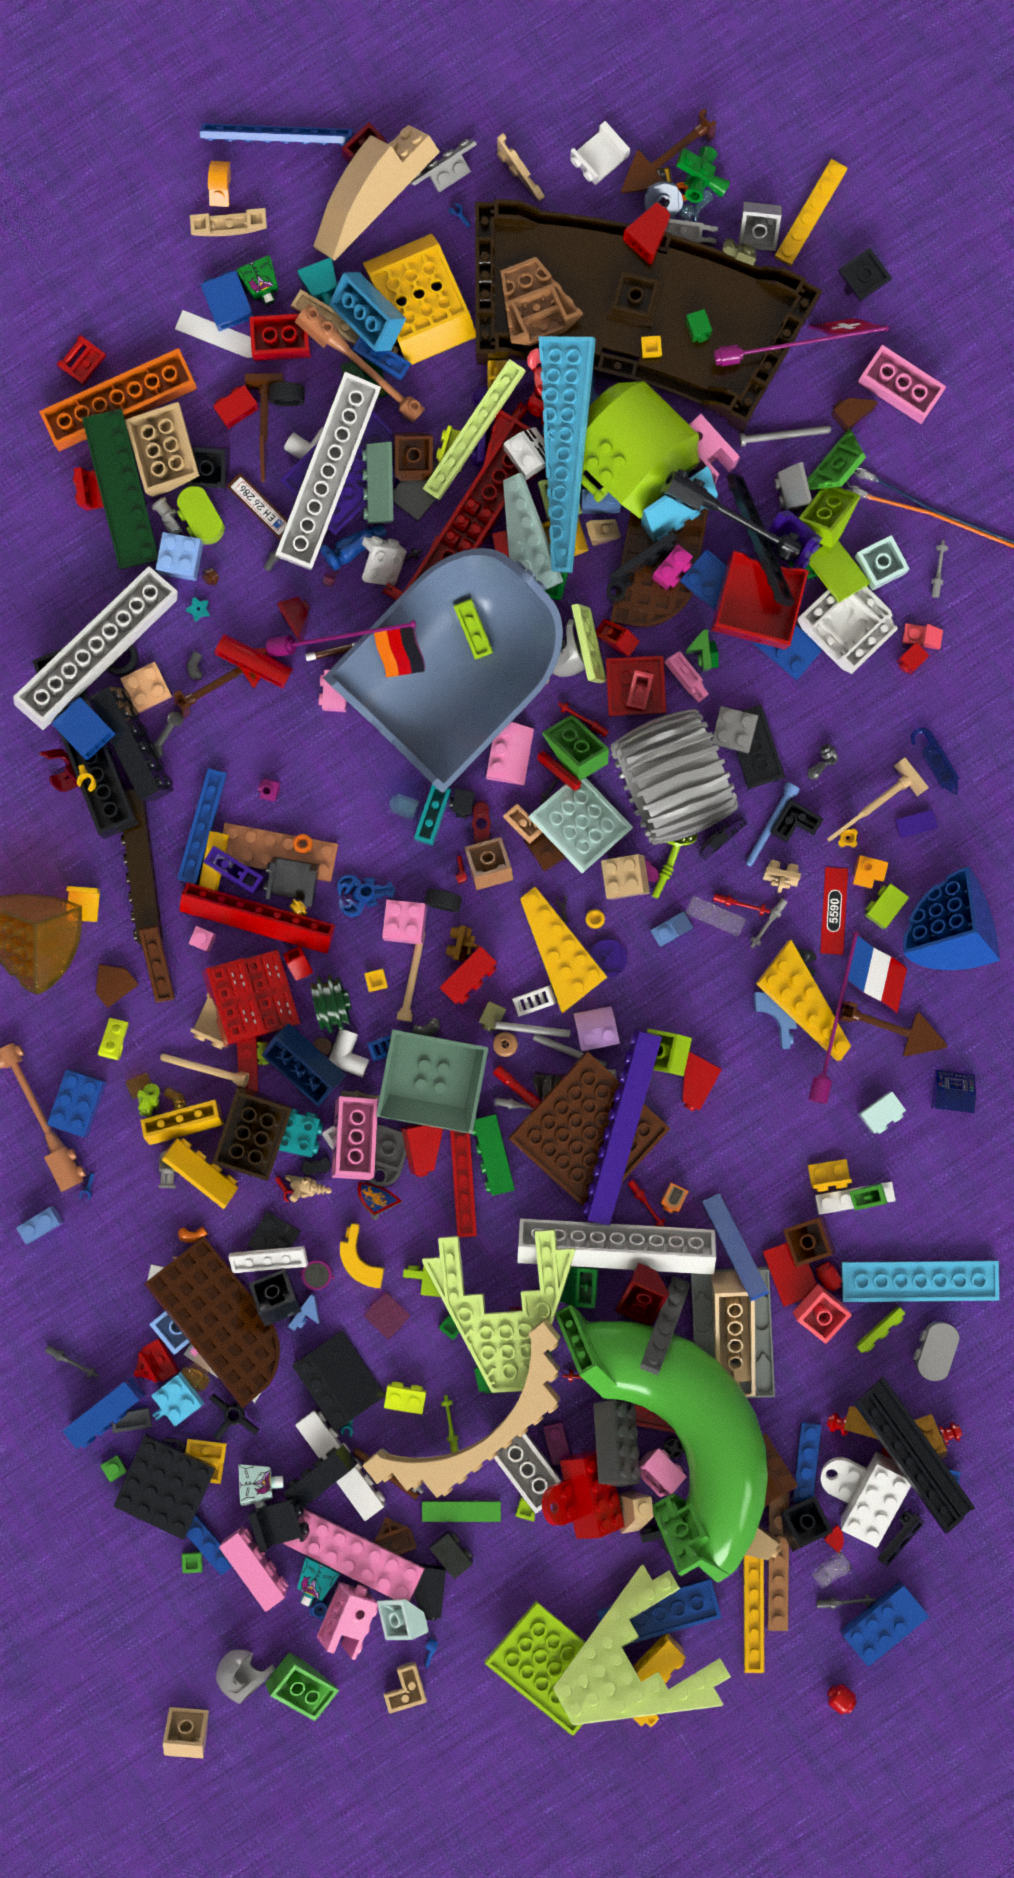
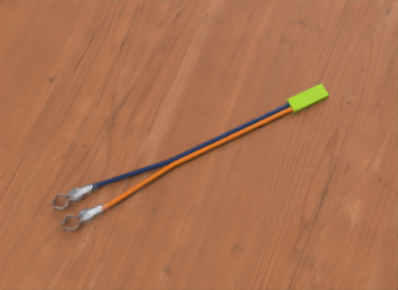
M863 467L857 468V473L853 472L857 478L870 482H879L928 510L875 497L857 485L849 486L848 481H846L850 490H847L859 494L862 499L875 500L925 513L1014 548V540L932 508L881 480L880 477H877Z

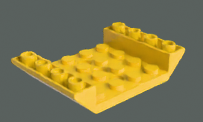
M429 234L362 263L373 286L406 318L397 341L403 358L410 362L411 365L476 338V331L470 313L441 247L433 234ZM440 283L442 285L441 290H432V284ZM417 290H422L425 293L420 299L414 297V292ZM398 298H405L407 303L404 306L397 305L396 301Z

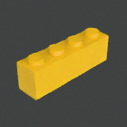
M216 1100L140 1120L143 1138L149 1145L224 1125L222 1110Z

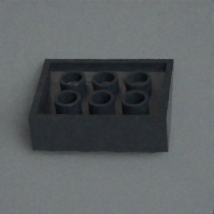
M343 1330L292 1364V1367L335 1431L385 1396L383 1390Z

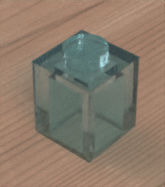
M397 793L396 797L392 796L389 807L391 808V813L413 821L420 803L418 800Z

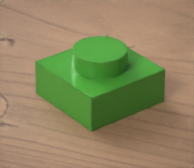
M119 1454L100 1465L109 1482L128 1472Z

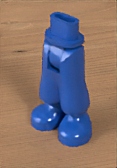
M381 524L376 527L370 526V529H362L338 540L335 543V549H330L328 545L321 544L320 551L327 564L333 571H336L366 550L362 545L364 537L372 538V536L381 538L387 535V532Z

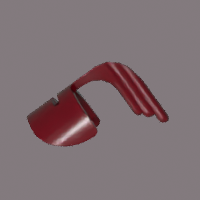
M52 749L39 752L40 756L43 755L48 760L61 758L67 764L64 767L66 771L49 777V781L55 789L67 792L78 787L77 777L66 751Z

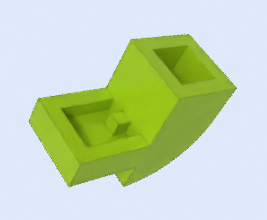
M408 1265V1268H404L403 1277L422 1279L421 1295L440 1297L425 1266L423 1270H420V1266Z

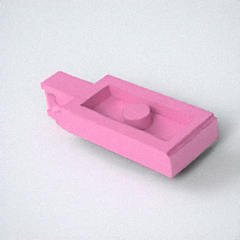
M680 651L665 660L664 663L687 692L698 702L709 694L704 688L703 679Z

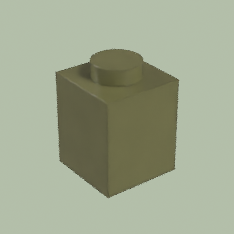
M488 1001L479 1020V1023L482 1024L481 1028L492 1032L494 1022H501L506 1009Z

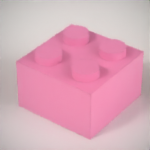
M387 900L382 935L384 941L423 945L427 914L426 904Z
M658 1448L644 1455L639 1461V1469L641 1472L640 1478L659 1497L671 1495L687 1476L683 1473L684 1470L680 1465L674 1464L669 1459L670 1456L666 1451Z

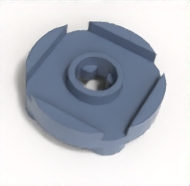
M662 181L649 186L644 198L646 211L656 202H659L662 197H665L669 201L665 202L664 207L671 214L670 219H673L678 211L680 212L683 205V198L676 184Z

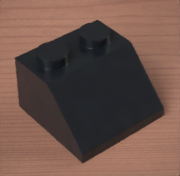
M192 446L200 476L187 482V486L226 488L230 469V447Z
M816 1496L781 1511L783 1534L792 1552L833 1533Z

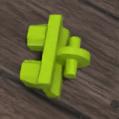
M147 1084L143 1091H138V1110H140L139 1114L141 1116L149 1118L152 1116L154 1109H159L158 1097L160 1090L156 1084Z

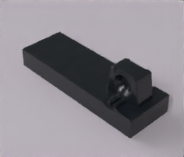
M905 1511L901 1515L899 1520L904 1525L903 1529L877 1558L883 1565L888 1567L923 1526L925 1521L917 1514L912 1515Z

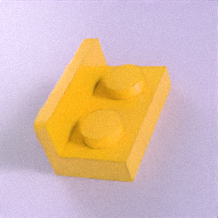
M847 1159L807 1165L811 1188L817 1189V1192L826 1191L829 1186L835 1185L836 1189L848 1187L847 1183H852L849 1176Z

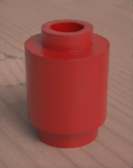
M829 1261L815 1268L817 1270L816 1274L826 1290L830 1289L832 1292L841 1287L840 1283L843 1280L835 1266Z

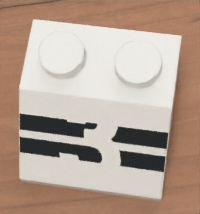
M536 427L522 431L504 443V451L517 470L523 473L525 481L546 467L544 439Z

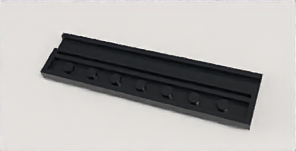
M880 1377L853 1404L943 1532L949 1533L964 1519V1516L969 1511L975 1509V1506L884 1377Z

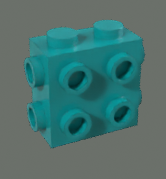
M292 1109L279 1151L313 1157L314 1154L318 1153L320 1143L317 1142L318 1134H322L324 1124L321 1123L320 1118H317L318 1114L306 1112V1115L298 1114L299 1110Z

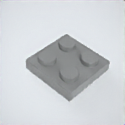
M721 706L713 734L714 737L712 738L713 745L748 754L758 715Z

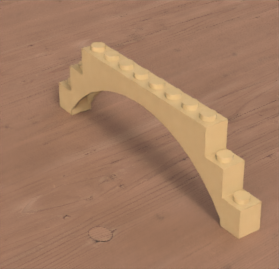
M545 1318L528 1333V1336L531 1338V1358L525 1386L515 1407L498 1427L478 1442L446 1455L414 1458L384 1453L380 1449L362 1465L376 1484L382 1480L385 1483L394 1474L406 1491L412 1487L416 1489L424 1482L436 1498L440 1495L446 1496L453 1490L452 1486L458 1483L460 1485L468 1478V1473L478 1471L483 1466L482 1462L486 1459L490 1461L497 1456V1451L501 1447L506 1449L510 1446L515 1436L521 1437L528 1431L527 1427L532 1423L534 1426L543 1419V1414L547 1411L552 1413L557 1409L560 1397L549 1383L559 1376L558 1371L561 1367L549 1352L559 1345L558 1341L561 1336Z

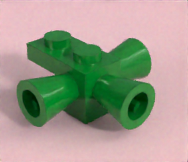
M701 147L699 149V156L686 148H683L680 152L676 166L687 173L684 184L689 187L685 192V197L690 202H701L706 186L720 198L729 187L730 180L714 175L716 167L712 163L717 157V152L712 147Z

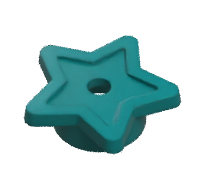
M193 597L192 605L186 608V612L193 614L195 622L202 617H209L210 614L207 611L209 601H199Z

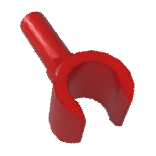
M457 856L460 872L455 874L458 884H462L467 881V876L463 868L462 856Z
M278 1176L275 1180L284 1192V1200L289 1202L286 1194L293 1193L294 1191L288 1189Z

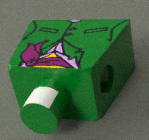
M270 255L236 269L240 280L254 300L262 298L265 306L275 303L272 293L277 292L279 289Z

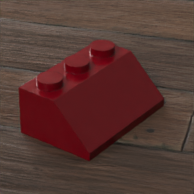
M638 1263L620 1295L615 1312L644 1325L651 1326L669 1296V1292L658 1272L647 1265Z

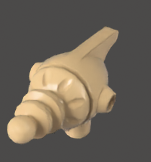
M286 1175V1180L291 1182L290 1186L294 1190L290 1196V1200L296 1202L300 1196L305 1198L311 1197L315 1193L318 1195L322 1193L324 1195V1192L327 1194L332 1192L331 1188H325V1185L322 1186L321 1183L317 1185V1182L312 1178Z

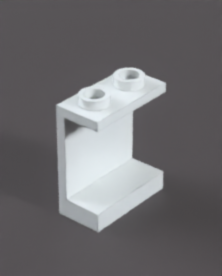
M604 121L599 126V132L577 151L574 148L571 150L570 160L576 168L579 167L583 171L587 181H592L596 185L629 157L630 148L609 124Z

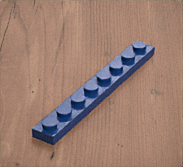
M202 123L200 129V138H205L208 141L224 139L229 142L235 140L253 142L254 140H259L264 143L281 141L285 144L291 142L310 144L314 142L321 145L337 143L344 146L353 137V129Z

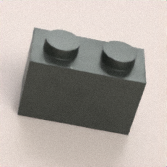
M448 1530L430 1545V1550L455 1580L473 1565V1555L467 1548L463 1549L459 1544L461 1540L455 1532L451 1534Z

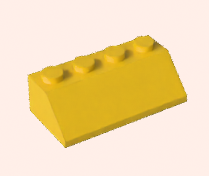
M177 1137L163 1154L162 1161L224 1209L237 1191L238 1185L236 1183L238 1181L230 1174L225 1176L221 1172L222 1168L219 1165L210 1164L205 1160L207 1156L200 1150L195 1152L191 1148L192 1144L185 1138L181 1140Z

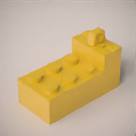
M669 1633L664 1634L633 1665V1668L641 1682L659 1672L666 1683L671 1678L673 1670L675 1668L677 1670L680 1669L685 1663L684 1649ZM649 1715L634 1717L633 1719L641 1727L645 1723L652 1727L659 1720V1716Z

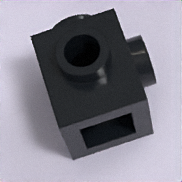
M455 789L454 797H450L449 808L452 809V814H456V818L467 819V816H472L475 792Z

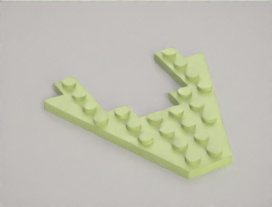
M555 1229L535 1231L540 1290L521 1292L523 1311L486 1313L484 1293L465 1295L459 1236L438 1238L440 1257L423 1258L422 1262L492 1393L523 1391L531 1358V1338L528 1336V1333L545 1318L551 1325L553 1324L576 1248L557 1249Z
M641 1565L553 1687L572 1725L724 1705L714 1687L731 1678L720 1658L668 1689L659 1672L641 1682L623 1650L624 1646L639 1638L630 1619L680 1589L670 1570L652 1580L645 1566Z

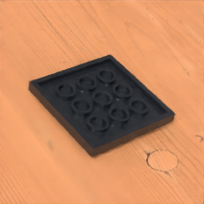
M145 1434L113 1507L184 1540L217 1467Z

